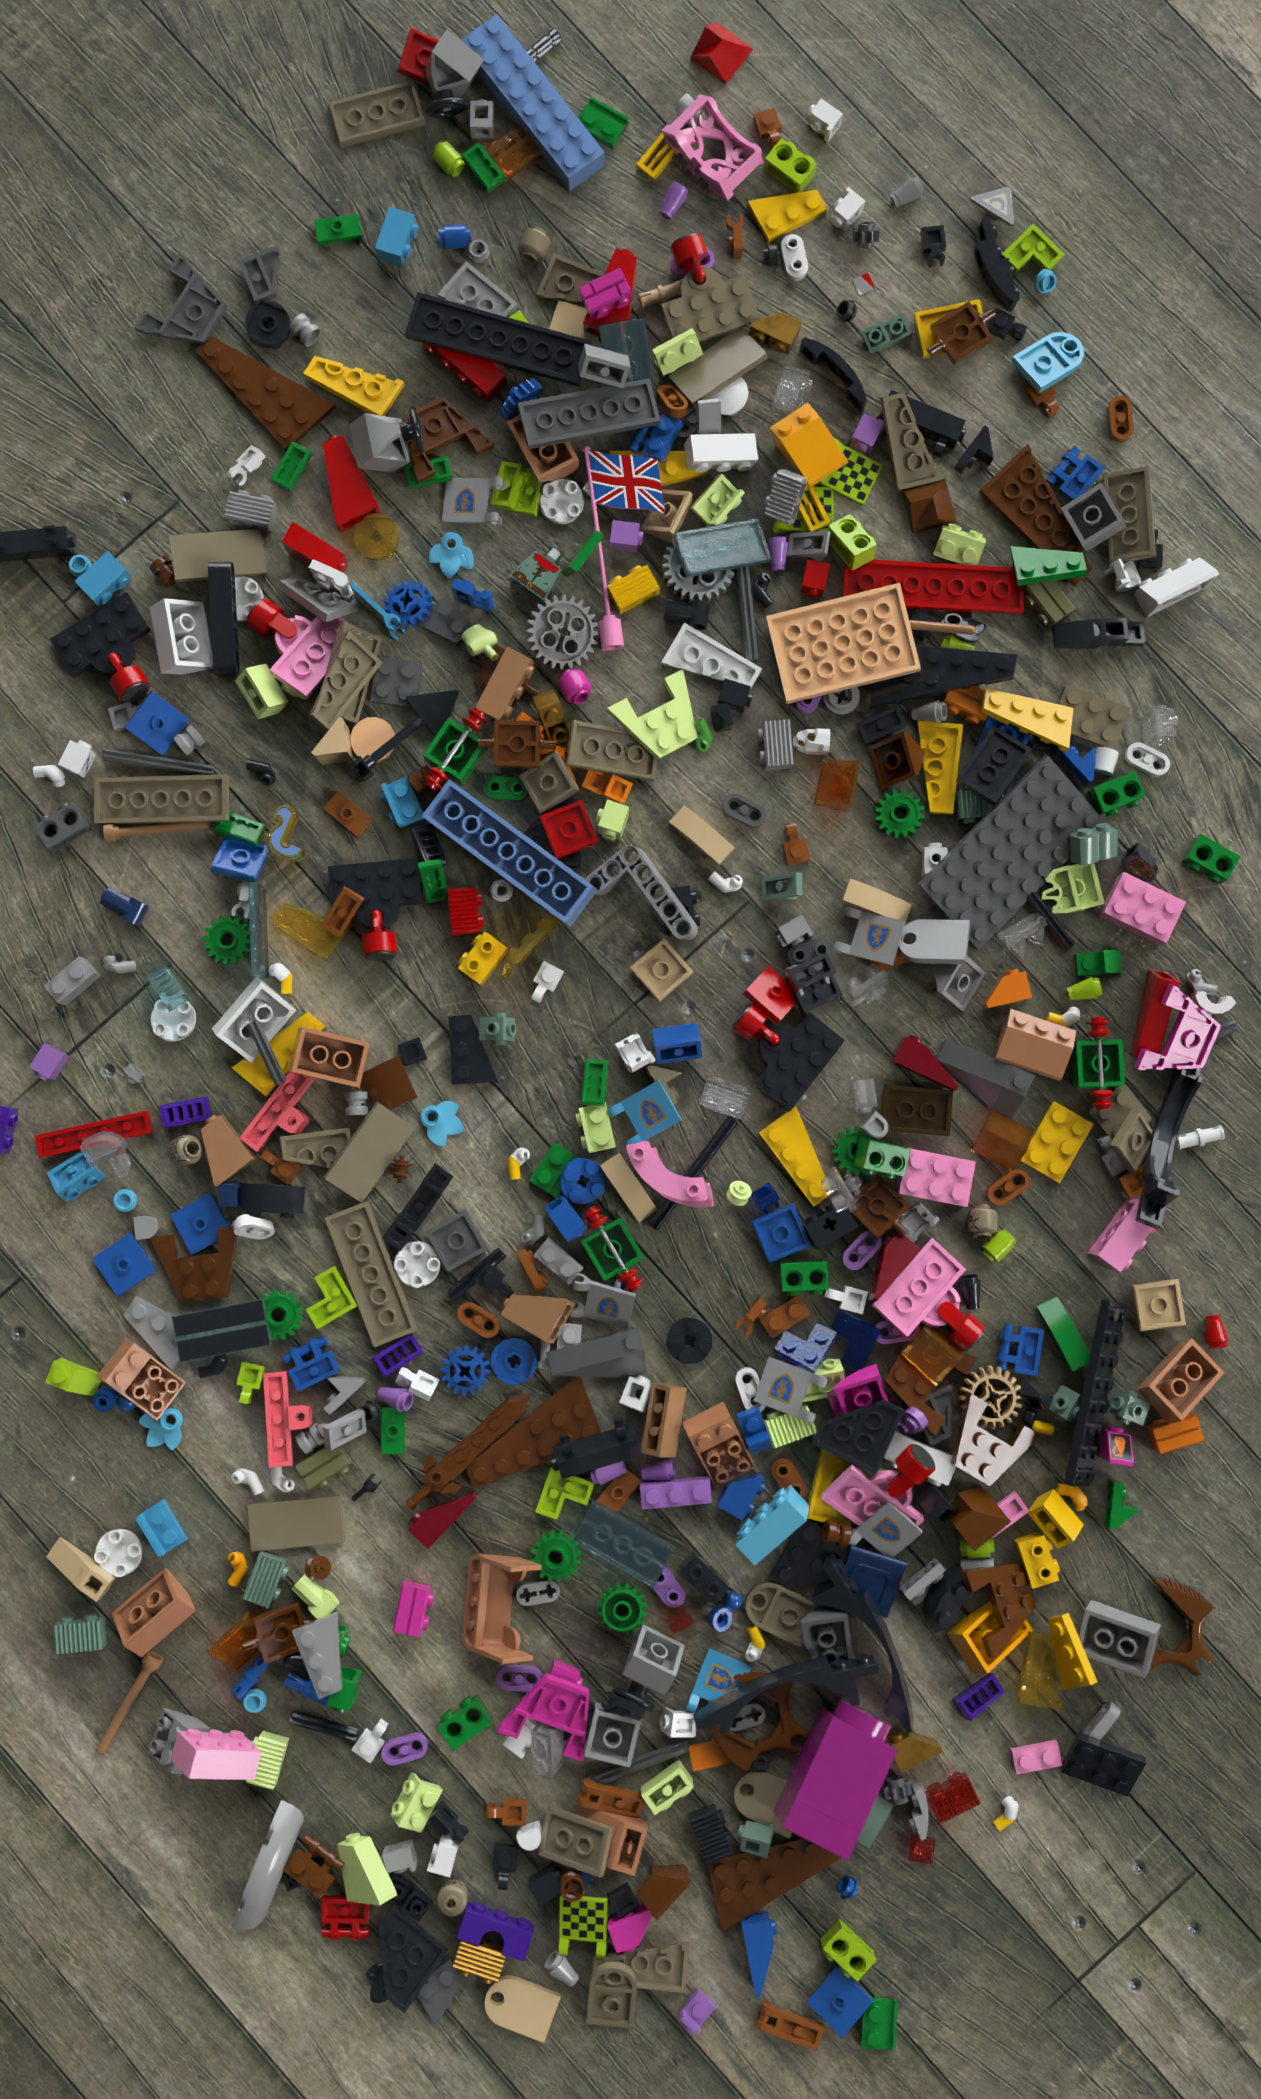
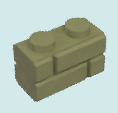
M1055 581L1031 584L1024 591V602L1029 608L1036 610L1039 622L1043 626L1047 625L1049 629L1064 620L1075 610L1073 604Z
M343 1445L333 1450L323 1447L296 1465V1469L310 1490L315 1486L319 1490L330 1482L328 1480L329 1477L334 1474L339 1477L349 1471L348 1465L352 1463V1460Z

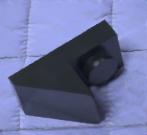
M986 425L958 460L954 469L961 474L966 467L971 469L977 459L988 466L991 465L994 457L989 428Z

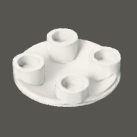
M742 377L709 398L720 399L721 415L734 416L746 404L748 387Z
M556 479L544 485L539 499L540 509L543 515L551 522L567 524L576 520L582 513L584 496L576 482L567 479Z
M239 576L235 577L237 621L243 622L247 621L252 607L260 599H264L257 582L249 577Z
M177 996L158 1000L151 1013L150 1021L153 1032L161 1039L171 1042L180 1041L189 1036L196 1024V1012L191 1003Z
M413 1241L407 1243L402 1251H398L394 1261V1268L398 1278L403 1283L419 1288L434 1281L440 1271L441 1263L434 1247L426 1242Z
M111 1530L99 1540L94 1559L100 1567L110 1574L122 1577L133 1572L138 1567L142 1558V1545L138 1537L129 1530Z

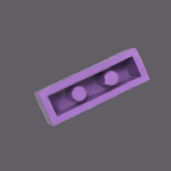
M709 1475L671 1478V1481L640 1482L642 1510L712 1503Z

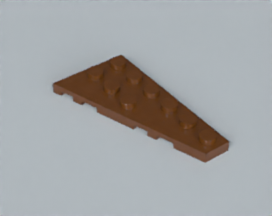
M213 336L196 350L200 358L285 451H287L291 442L297 443L336 409L335 404Z
M1027 444L979 493L1034 548L1083 553L1088 574L1092 568L1081 546L1076 542L1072 534L1073 530L1070 524H1067L1063 516L1064 513L1049 483L1045 481L1040 471L1041 467L1038 461H1035L1029 444ZM1085 576L1069 578L1067 580L1075 587Z
M575 1376L477 1456L466 1468L473 1489L555 1457L553 1447L562 1445L559 1436L568 1434L570 1442L602 1433L582 1378Z
M800 1836L771 1843L767 1858L744 1851L732 1852L733 1855L707 1864L722 1932L842 1857Z

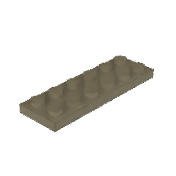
M226 774L94 778V823L97 825L229 821V776Z
M369 1201L325 1217L324 1219L373 1346L377 1347L417 1331V1325Z

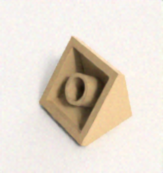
M662 489L665 515L650 510L641 529L671 544L692 505L693 494L690 491Z
M340 716L311 752L321 765L349 762L353 759L350 729Z

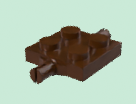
M969 301L931 324L930 330L936 337L937 343L927 348V353L932 357L942 350L947 354L953 365L957 364L992 342L993 337L989 333L986 323L996 318V312L991 308L986 313L980 315V313L974 310Z
M497 644L493 647L494 651L499 655L497 660L491 661L488 656L483 659L478 655L472 656L469 659L470 662L480 667L479 674L473 684L482 690H485L506 650ZM525 679L522 687H524L522 694L525 692L532 697L537 694L539 695L540 690L529 685L530 679ZM517 699L513 701L511 705L512 707H514Z
M494 720L492 739L478 738V748H492L494 767L540 768L542 749L556 750V740H542L540 721Z
M877 1175L871 1182L864 1185L854 1176L851 1177V1180H848L847 1183L856 1193L853 1199L846 1204V1207L877 1240L891 1229H894L902 1238L905 1237V1234H908L909 1230L900 1221L911 1209V1206L881 1176Z
M297 1601L252 1618L255 1638L241 1642L242 1649L245 1653L251 1649L258 1648L264 1664L294 1654L300 1650L292 1631L318 1619L315 1616L305 1619L301 1614L300 1605Z

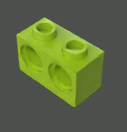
M783 138L778 141L766 156L764 171L794 193L802 192L815 176L817 164L809 155L802 154L793 143L787 142ZM785 157L787 160L782 161L778 158ZM797 170H802V171L805 172V173H804V174H799V173H797L796 171H797Z
M851 514L828 525L827 531H830L829 545L851 570L874 559L877 547L875 539L868 535L861 523L856 521Z
M838 1919L820 1939L822 1953L830 1961L835 1960L840 1965L839 1969L848 1978L852 1976L857 1982L877 1961L874 1951L841 1919ZM836 1940L843 1941V1944L839 1947L832 1945ZM855 1956L861 1958L857 1963L850 1962L851 1958Z

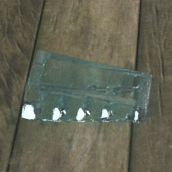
M166 965L146 976L169 1012L189 1001L185 991ZM164 973L166 974L164 977L160 978L159 980L154 981V979H156L157 977L161 976L162 974H164ZM168 979L170 980L169 982L165 983L164 985L158 987V985L161 984V983H163L164 981H166V980H168ZM171 985H174V987L170 988L169 990L165 991L164 993L162 992L163 990H165L166 988L170 987ZM176 990L178 991L177 993H175L174 995L170 996L169 998H166V996L170 995L171 993L175 992Z

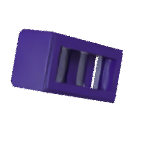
M208 1097L159 1106L164 1128L201 1122L212 1116ZM198 1103H201L203 1116H199ZM188 1105L192 1106L194 1118H190ZM179 1107H182L183 1120H180ZM169 1109H172L173 1111V1122H171Z
M410 1333L372 1357L371 1360L381 1376L385 1378L422 1354L423 1350L413 1334ZM408 1341L415 1353L410 1354L404 1343ZM399 1346L407 1357L404 1360L396 1349ZM391 1351L399 1362L396 1365L388 1354ZM383 1356L390 1366L388 1370L380 1360Z
M990 1672L952 1699V1702L965 1720L971 1721L1002 1696L1005 1690L994 1674ZM988 1682L995 1691L993 1694L985 1685ZM980 1688L983 1690L987 1698L984 1699L982 1697V1695L978 1691ZM973 1694L979 1702L977 1705L971 1698ZM964 1701H967L971 1709L967 1708Z

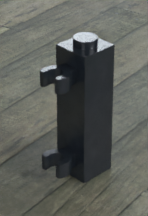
M890 390V393H889L888 396L895 395V394H899V393L896 392V391ZM906 396L915 416L919 432L922 433L923 437L937 442L932 455L941 458L945 446L954 449L957 441L962 442L967 431L963 428L965 419ZM881 412L879 419L884 420L883 412ZM884 428L882 435L887 436L886 429Z
M54 525L43 526L44 528L0 532V562L74 555V547L77 545L75 534L67 526L54 527Z
M618 1418L613 1420L615 1429L570 1442L568 1434L559 1436L562 1445L553 1447L555 1457L551 1458L554 1471L559 1470L561 1479H565L642 1456L633 1423L624 1426L623 1419Z

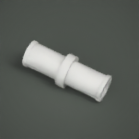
M1221 1125L1204 1130L1198 1128L1194 1132L1177 1135L1175 1143L1178 1150L1195 1145L1201 1147L1205 1146V1143L1223 1140L1225 1134Z

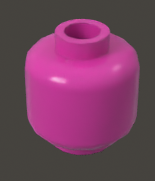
M569 669L562 673L558 682V688L568 702L575 704L586 701L590 696L591 684L585 674L577 669Z

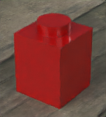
M808 559L800 592L805 593L806 596L811 598L822 597L830 564Z

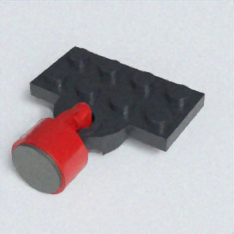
M127 592L50 638V641L74 678L94 666L99 673L107 677L112 676L110 685L119 700L125 703L137 701L149 691L150 683L141 668L136 665L131 666L133 660H136L133 642L151 632V629Z
M418 858L328 866L331 907L344 886L364 898L355 914L363 926L371 929V933L362 936L363 957L367 960H390L398 954L396 934L389 932L388 927L396 923L400 915V906L423 904Z
M749 1003L731 1025L732 1030L746 1041L753 1037L759 1042L757 1052L766 1067L753 1084L786 1111L790 1112L845 1040L811 1012L807 1013L796 1029L789 1025L780 1024L768 1028L763 1024L768 1016L756 1005Z

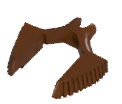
M1156 1577L1154 1581L1191 1620L1188 1624V1637L1175 1650L1157 1651L1155 1649L1150 1670L1160 1664H1176L1188 1670L1192 1675L1200 1676L1201 1673L1195 1667L1196 1659L1204 1657L1211 1665L1213 1663V1656L1204 1645L1202 1633L1203 1622L1214 1607L1196 1590H1192V1588H1188L1186 1585L1183 1586V1584H1179L1176 1581L1173 1582L1171 1579L1167 1580V1578H1164L1162 1580L1161 1577Z
M744 1672L743 1675L739 1673L733 1678L744 1684L767 1673L748 1672L747 1674ZM794 1682L780 1684L760 1693L775 1701L779 1721L771 1735L755 1740L753 1743L731 1730L721 1733L720 1725L710 1726V1730H713L712 1735H715L714 1739L718 1741L719 1746L721 1745V1749H724L723 1752L727 1757H730L729 1759L734 1764H737L738 1767L741 1766V1769L748 1771L753 1761L760 1754L771 1750L781 1749L792 1754L799 1753L800 1750L791 1744V1738L795 1734H800L807 1738L808 1733L804 1727L794 1720L790 1712L788 1696Z

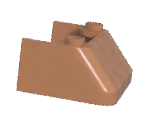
M475 1554L471 1556L468 1567L462 1631L463 1644L467 1649L501 1664L533 1660V1655L519 1650L521 1638L517 1630L510 1627L514 1581H522L527 1571L541 1570L540 1564L520 1557Z

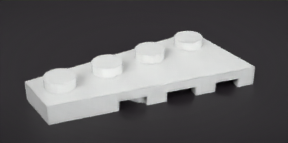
M686 623L683 624L661 662L668 666L724 682L725 678L749 685L751 688L762 671V668Z

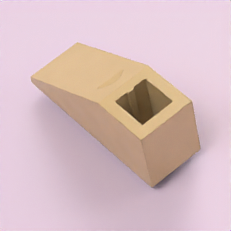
M59 1537L46 1556L77 1589L96 1602L106 1594L117 1578L62 1537Z

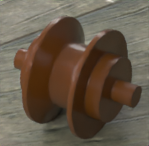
M402 1155L394 1163L390 1162L394 1166V1171L389 1172V1174H393V1178H397V1183H402V1179L412 1176L407 1171L408 1167L413 1165L408 1164L409 1161L404 1160Z
M314 1556L307 1560L305 1573L309 1579L322 1580L330 1574L331 1564L325 1556Z

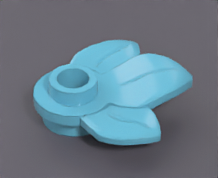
M446 533L442 537L441 542L434 545L429 552V562L440 563L441 571L447 578L453 577L460 566L467 569L473 568L474 559L472 551L463 545V540L457 533ZM450 539L456 542L454 548L448 547L447 543Z
M443 1101L438 1106H427L421 1112V1122L427 1127L428 1138L436 1145L445 1146L447 1135H456L464 1131L462 1121L455 1116L459 1109L457 1103ZM430 1113L436 1114V1120L433 1122L428 1119Z
M175 1408L166 1409L158 1421L147 1413L140 1418L139 1423L144 1427L150 1428L147 1435L148 1447H155L166 1443L173 1450L181 1442L182 1433L180 1427L183 1423V1416L179 1410ZM170 1415L175 1417L173 1424L168 1421Z

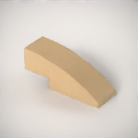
M683 806L669 821L682 836L701 853L703 852L718 867L735 849L724 837L686 806Z
M851 878L847 883L841 903L861 909V911L905 922L912 904Z
M620 1153L600 1165L638 1222H641L658 1210Z

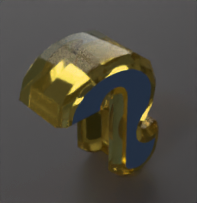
M281 805L273 814V818L279 823L269 831L267 844L270 850L284 861H302L307 857L308 853L289 844L299 816L290 805Z

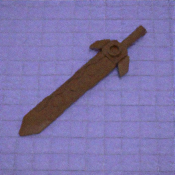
M529 1393L509 1395L476 1429L437 1463V1466H435V1455L431 1453L425 1459L423 1470L426 1484L405 1501L406 1505L413 1511L417 1507L416 1505L432 1490L441 1492V1494H456L463 1486L451 1483V1481L461 1474L481 1452L525 1413Z

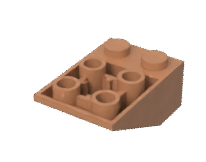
M127 1339L124 1340L96 1376L157 1421L186 1384L184 1380L145 1350Z
M724 1402L682 1422L715 1488L756 1468Z
M578 1806L577 1815L613 1827L606 1867L635 1876L648 1830L647 1820Z

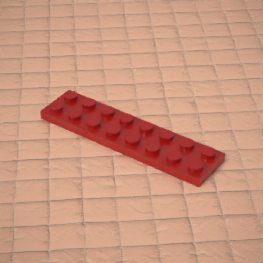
M871 560L851 570L844 562L842 597L900 583L906 609L921 608L923 610L1022 615L1024 612L1025 585H1017L1014 567Z

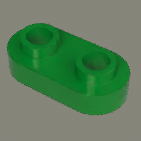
M493 776L484 783L485 794L491 800L520 802L529 795L519 777ZM493 784L499 785L497 791L491 790ZM516 785H520L522 787V790L520 792H515L513 790Z

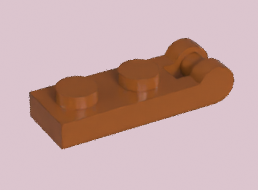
M584 1779L581 1786L582 1792L576 1798V1803L581 1807L639 1818L645 1803L641 1792L598 1784L592 1779Z
M762 2001L760 2016L756 2018L754 2023L758 2030L817 2051L825 2029L824 2024L778 2008L770 2002ZM769 2016L776 2018L774 2024L768 2021Z

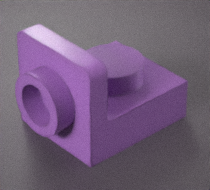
M697 1988L679 2009L681 2025L688 2032L693 2031L698 2035L701 2032L700 2026L716 2009V2004Z

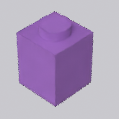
M864 413L852 436L850 445L859 453L870 454L882 431L884 422Z
M613 520L610 549L637 553V546H642L643 532L639 531L640 523Z
M44 1043L29 1067L35 1070L34 1075L46 1081L47 1078L56 1080L70 1056L54 1046Z

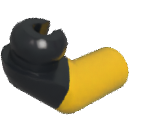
M1026 1408L1024 1415H1022L1023 1422L1034 1432L1051 1436L1054 1432V1426L1036 1420L1037 1412Z

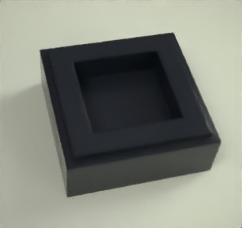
M420 1037L398 1045L406 1067L428 1059Z

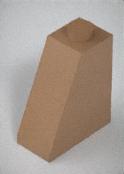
M213 1115L204 1122L206 1126L201 1129L213 1184L219 1187L220 1184L227 1183L253 1163L257 1157L246 1143L240 1139L239 1134L225 1116Z
M512 1294L504 1302L501 1315L541 1340L554 1344L575 1302L565 1298Z

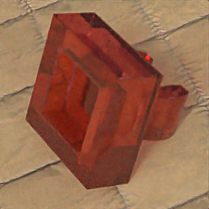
M682 1605L678 1606L681 1611L680 1617L675 1618L671 1611L668 1612L669 1619L673 1621L669 1625L673 1634H677L696 1623L692 1614L686 1615V1609Z
M911 1834L908 1854L909 1861L933 1864L935 1838L926 1836V1839L921 1841L919 1835Z

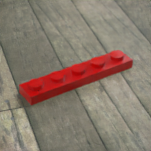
M146 1110L34 1136L39 1158L147 1135L154 1133L150 1112Z

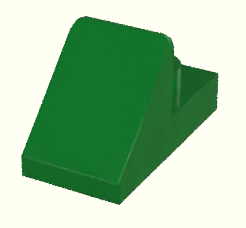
M1102 950L1100 952L1074 954L1076 977L1122 974L1121 951Z
M1114 1479L1108 1480L1104 1526L1110 1530H1115L1139 1511L1134 1505L1122 1504V1501L1126 1498V1488L1123 1487L1124 1484Z

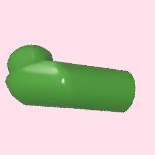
M700 718L694 722L699 732L695 746L699 752H706L710 748L713 736L705 719Z

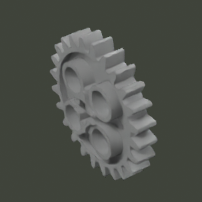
M675 540L671 541V547H667L665 550L667 555H663L662 561L664 564H662L661 570L666 571L663 579H670L667 587L674 586L673 594L680 591L681 600L685 596H689V603L692 602L693 598H697L699 602H701L702 598H705L707 603H709L711 595L718 599L719 592L725 593L726 587H729L732 582L730 579H733L734 572L731 570H734V568L700 574L697 578V584L693 585L694 576L685 578L680 575V572H685L681 559L689 558V556L686 554L679 555ZM730 547L704 550L703 555L728 551ZM700 551L693 553L695 556H699ZM708 577L712 582L705 583L702 578Z
M563 594L559 601L557 596L554 595L552 596V603L547 598L543 599L545 606L537 604L536 607L539 612L531 611L530 614L534 617V620H527V623L532 625L531 629H526L525 632L531 633L532 637H529L526 641L533 642L534 644L529 650L538 651L535 658L543 656L542 664L550 661V668H554L557 663L559 670H563L565 663L569 669H572L573 662L580 666V658L588 660L586 652L594 653V650L590 647L591 644H598L593 639V636L599 635V632L593 631V628L599 624L592 623L591 621L596 615L587 614L590 606L582 608L583 600L574 603L575 596H571L567 601L566 595ZM553 611L558 612L560 615V620L557 624H553L550 621V614ZM568 612L569 618L567 619L564 627V631L567 632V635L562 636L560 640L561 634L558 633V629L563 628L565 614ZM574 618L581 621V628L578 631L573 630L571 627V622ZM547 633L551 634L554 639L551 646H546L543 642V637ZM560 640V649L556 652L555 649ZM568 640H571L575 645L572 653H568L565 650V643Z

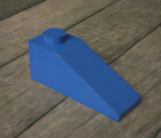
M768 1911L749 1915L741 1920L756 1998L761 1997L774 1948L773 1935H777L775 1920L769 1919Z

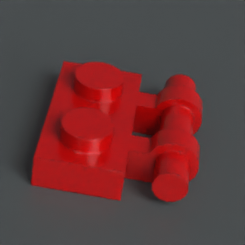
M323 1896L321 1923H331V1927H322V1938H331V1940L352 1938V1941H359L360 1938H369L370 1928H361L360 1924H369L370 1904L347 1901V1896ZM339 1923H350L352 1928H340Z

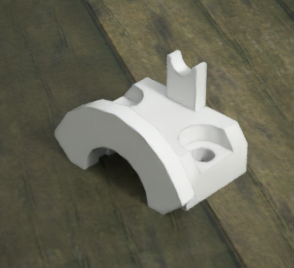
M1117 559L1109 565V569L1104 571L1105 575L1116 574L1115 590L1117 592L1132 590L1139 587L1138 585L1141 583L1133 561L1123 564L1121 559Z
M1197 991L1191 994V1000L1210 1016L1229 1011L1236 1004L1231 996L1220 997L1218 1003L1214 1004L1208 1000L1207 994L1204 991Z
M637 1033L615 1044L629 1073L656 1061L651 1051H647L641 1037Z

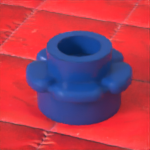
M844 1876L838 1882L837 1892L843 1900L854 1898L858 1892V1882L854 1877Z

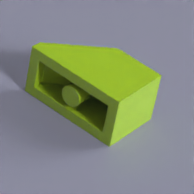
M60 1358L53 1361L45 1383L65 1391L94 1396L99 1390L102 1381L96 1377L99 1372Z

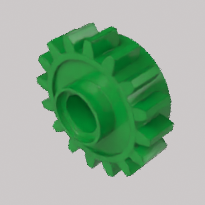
M893 789L891 796L885 793L883 795L885 801L879 799L877 802L881 808L874 810V813L878 814L874 821L880 822L879 831L884 829L886 831L885 836L887 837L889 834H892L895 840L899 835L906 839L908 832L913 836L916 833L914 828L920 829L922 826L918 821L925 818L924 815L920 814L925 809L924 806L918 807L921 799L917 798L914 800L912 798L914 792L905 795V789H902L900 794L897 793L896 789ZM894 810H901L904 813V819H897L894 815Z
M228 915L227 920L219 916L218 923L211 920L210 922L213 927L211 929L206 927L205 930L209 934L202 937L203 940L208 941V944H205L203 948L211 950L208 956L210 958L215 957V962L220 963L223 959V963L226 966H229L230 961L237 965L238 959L246 960L245 954L252 952L249 947L254 944V941L250 940L253 932L247 931L249 925L247 923L241 925L242 919L239 917L234 921L232 915ZM232 935L233 943L225 946V937Z
M859 1126L854 1127V1132L847 1127L845 1128V1135L841 1132L838 1133L839 1141L833 1140L836 1149H831V1152L836 1153V1157L832 1160L839 1161L838 1169L846 1168L845 1174L849 1175L851 1171H854V1176H859V1171H861L862 1167L854 1165L855 1157L851 1154V1148L855 1144L858 1145L859 1138H870L863 1132H860ZM871 1153L869 1161L873 1159V1153Z
M276 1289L271 1290V1296L268 1293L263 1294L264 1301L262 1300L265 1320L257 1322H260L259 1326H267L268 1335L272 1334V1340H276L279 1335L282 1340L287 1339V1332L291 1336L295 1335L294 1328L300 1329L302 1326L299 1324V1321L305 1319L301 1315V1311L305 1310V1307L299 1306L301 1299L295 1300L293 1298L294 1292L287 1295L286 1289H281L279 1294ZM277 1308L283 1310V1320L275 1318L274 1312Z
M552 1529L550 1535H547L545 1532L542 1533V1540L537 1538L534 1542L537 1547H532L531 1553L535 1555L531 1557L530 1561L541 1565V1579L547 1575L548 1582L550 1583L553 1577L557 1579L558 1583H561L562 1576L569 1580L571 1577L570 1572L575 1574L578 1570L575 1565H580L581 1559L577 1557L581 1555L582 1550L576 1548L579 1542H573L571 1539L572 1534L564 1535V1530L556 1533ZM556 1551L560 1553L562 1559H553L551 1552Z
M616 1582V1588L613 1589L608 1585V1593L601 1592L600 1596L603 1600H598L597 1606L602 1609L597 1610V1616H603L600 1624L606 1623L608 1632L613 1629L616 1635L620 1631H624L625 1635H628V1630L632 1629L636 1632V1625L644 1624L641 1616H647V1611L642 1608L647 1607V1601H641L644 1598V1593L637 1594L638 1587L636 1585L630 1589L629 1582H626L624 1587H621L620 1583ZM619 1604H625L629 1609L625 1613H619L616 1607Z

